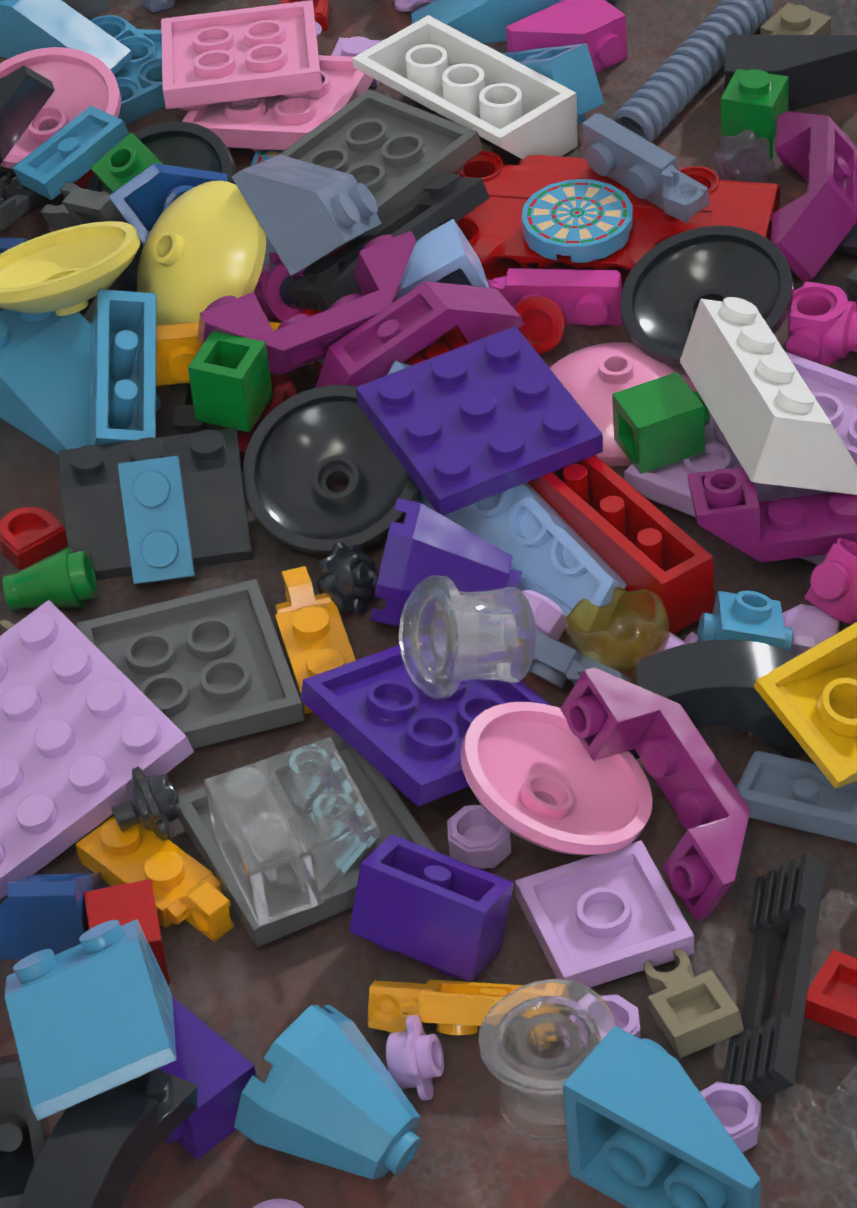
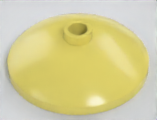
M210 181L200 184L174 200L152 227L139 260L137 292L156 294V326L199 322L200 313L205 311L207 306L215 300L225 296L239 298L254 291L264 263L266 234L237 185L226 181Z
M117 221L82 224L33 238L1 253L0 308L29 314L55 311L57 316L71 315L83 310L88 306V299L96 296L99 289L106 290L133 261L140 246V240L135 227L131 224Z

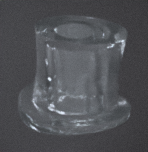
M433 575L421 581L407 599L400 618L398 638L403 662L413 682L428 696L439 699L453 695L457 691L460 682L489 680L509 683L521 681L530 670L534 658L536 629L530 603L524 593L518 588L505 587L486 591L464 592L458 591L454 582L448 577Z
M564 979L532 982L517 988L492 1006L480 1027L478 1041L481 1059L490 1073L501 1081L499 1107L502 1116L510 1127L531 1139L541 1141H561L567 1139L563 1083L615 1026L612 1013L602 997L588 986L573 980Z

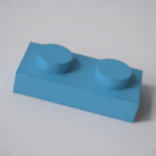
M91 105L16 164L13 170L21 185L53 200L59 194H62L60 189L66 182L74 183L110 149L122 141L129 132L123 120Z
M179 456L118 463L133 584L139 585L195 577Z

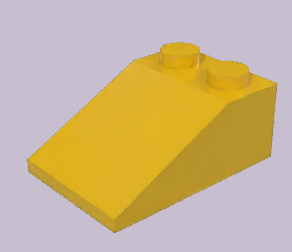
M856 622L758 678L753 685L835 789L857 782Z

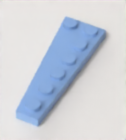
M395 360L388 375L410 366ZM527 482L444 515V517L512 555L510 569L522 571L519 584L520 590H532L547 596L562 609L569 622L568 624L584 635L598 637L627 583ZM419 489L414 502L422 503L435 511Z

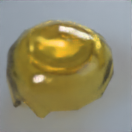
M616 587L613 591L612 601L605 606L594 605L586 598L578 601L566 617V632L581 654L616 671L627 670L656 653L668 635L670 624L668 608L658 594L648 589L627 592L623 588Z

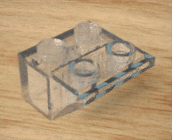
M331 737L204 780L213 834L258 926L323 904L380 837L379 826Z

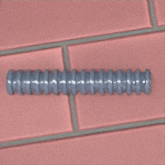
M773 0L721 1L718 7L703 20L702 24L697 26L694 32L655 70L654 74L649 76L646 82L630 96L629 100L622 104L621 108L613 114L611 120L652 143L660 135L661 131L677 117V114L693 100L694 96L709 83V80L724 67L728 35H754L756 30L771 17L774 10Z

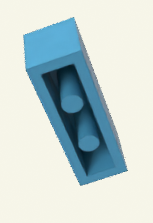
M99 289L91 324L89 445L97 446L135 441L147 437L156 438V294Z

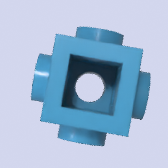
M718 591L712 614L702 613L697 630V635L699 636L697 642L708 640H744L768 644L790 652L793 632L791 627L784 626L780 601L771 600L766 595L755 591H741L737 594Z

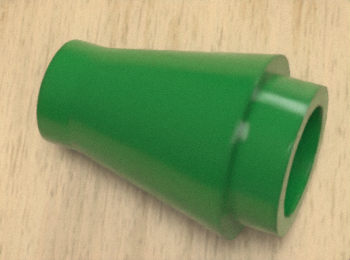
M67 548L15 574L3 577L4 595L11 611L38 608L48 600L57 608L84 607L85 600L96 598L98 594L94 567L85 550L73 553L70 548Z

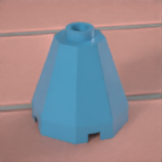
M318 1005L308 1007L273 1042L263 1059L273 1066L265 1083L252 1075L242 1091L234 1127L256 1144L372 1180L383 1178L389 1170L395 1175L400 1174L413 1160L422 1143V1139L416 1135L421 1118L354 1022L331 1005H324L323 1009Z

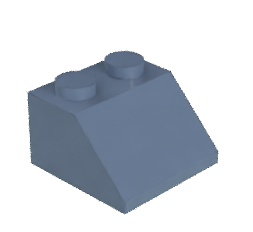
M279 154L231 176L291 276L308 268L322 258L329 257L382 224L376 214L378 206L374 196L364 184L357 183L354 176L348 173Z

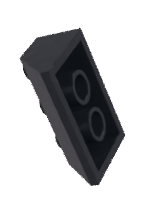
M236 427L202 430L196 433L158 438L147 437L135 441L97 446L86 445L74 449L59 450L60 490L68 548L73 553L83 550L88 553L94 567L96 580L132 575L118 463L179 456L194 567L253 559L247 500L243 484V468Z

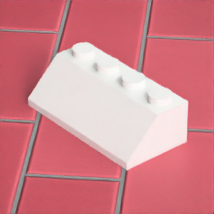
M429 15L352 58L354 68L447 119L477 131L480 137L521 159L531 155L561 157L578 147L576 92Z
M727 297L723 302L700 299L680 363L750 481L857 495L856 463L815 399V396L811 393L796 367L779 344L776 336L764 321L757 307L746 300L736 297Z

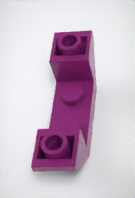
M786 111L777 116L775 151L782 164L790 170L795 169L808 185L806 194L772 214L770 241L781 250L790 269L805 283V281H810L816 276L857 222V147L829 116Z
M412 231L394 238L392 235H382L371 240L359 251L354 278L364 296H361L359 293L344 296L337 300L329 310L311 317L307 314L293 316L284 321L275 331L270 326L254 292L239 298L225 296L212 302L205 311L200 313L198 340L202 346L210 333L217 331L264 341L267 346L270 372L279 376L323 359L329 346L397 301L411 266L416 239Z
M425 281L329 346L315 388L330 385L358 387L388 375L395 360L403 363L423 348L436 343L442 335L451 329H454L466 344H470L514 326L520 328L525 323L497 288Z
M743 467L687 474L697 524L761 563L828 554L832 545L840 538L857 543V495L831 492L758 502L754 482L750 481Z
M595 667L586 669L581 674L560 710L566 718L570 730L579 738L593 761L633 749L636 750L646 771L655 779L677 813L680 823L687 829V832L671 853L662 869L668 876L673 890L682 898L697 922L705 920L710 916L735 881L750 808L681 704Z

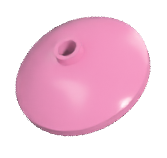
M62 47L41 48L18 54L0 63V79L24 65L52 81L55 89L51 97L0 164L2 167L13 169L16 164L91 105L117 118L119 116L121 95L116 78L104 62L87 52Z
M613 342L593 345L567 355L550 367L551 371L603 434V452L596 454V456L608 466H629L632 464L614 440L613 393L678 372L693 392L697 391L683 367L660 362L645 354L635 343Z
M534 702L500 704L483 711L474 719L461 745L460 758L463 773L470 788L484 809L506 829L539 847L571 855H596L615 852L630 845L641 834L651 815L653 798L643 769L629 751L593 761L579 738L570 730L567 720L560 710L561 708Z

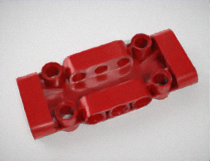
M480 151L463 164L457 172L453 173L459 174L460 177L482 178L490 197L456 222L478 255L487 280L507 276L508 268L618 270V273L621 274L622 290L632 268L649 250L662 241L684 231L706 226H733L751 230L771 240L772 214L780 209V185L719 180V176L715 171L702 166L679 169L680 172L708 187L710 202L707 208L704 207L692 216L691 220L684 222L665 214L663 209L648 200L636 197L628 188L608 176L599 175L588 165L586 158L531 155L521 159L517 165L503 164V160L499 155L489 151ZM592 179L611 184L627 195L633 205V230H630L629 240L624 247L606 258L587 263L571 262V256L556 254L557 260L548 259L529 248L522 235L521 219L524 204L532 194L550 184L566 180Z

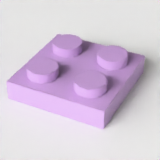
M642 840L631 843L615 852L596 854L515 880L516 898L561 988H564V992H567V995L643 971L644 963L650 960L653 967L675 960L673 950L677 948L685 951L688 956L695 954L694 935Z

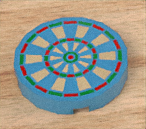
M576 179L550 184L532 194L524 204L521 219L522 235L529 248L548 259L557 260L556 254L571 256V262L587 263L603 259L623 248L629 240V232L631 229L633 230V205L624 192L608 183L592 179Z

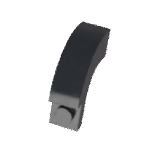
M708 640L669 648L651 655L636 664L637 686L681 704L696 728L706 726L740 728L761 737L783 756L792 759L805 752L753 687L758 678L798 655L758 642ZM635 749L629 751L635 759L640 758Z
M157 1068L67 1108L39 1154L26 1184L19 1208H121L133 1179L146 1159L197 1109L198 1086Z

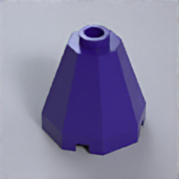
M397 498L394 510L406 514L404 524L391 521L374 596L387 599L385 610L372 608L370 620L394 626L464 620L472 604L475 605L476 602L500 613L502 605H507L513 593L518 591L522 571L510 569L513 556L424 504Z

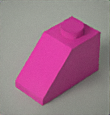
M563 0L506 26L508 52L587 43L595 73L628 58L626 15L606 0Z

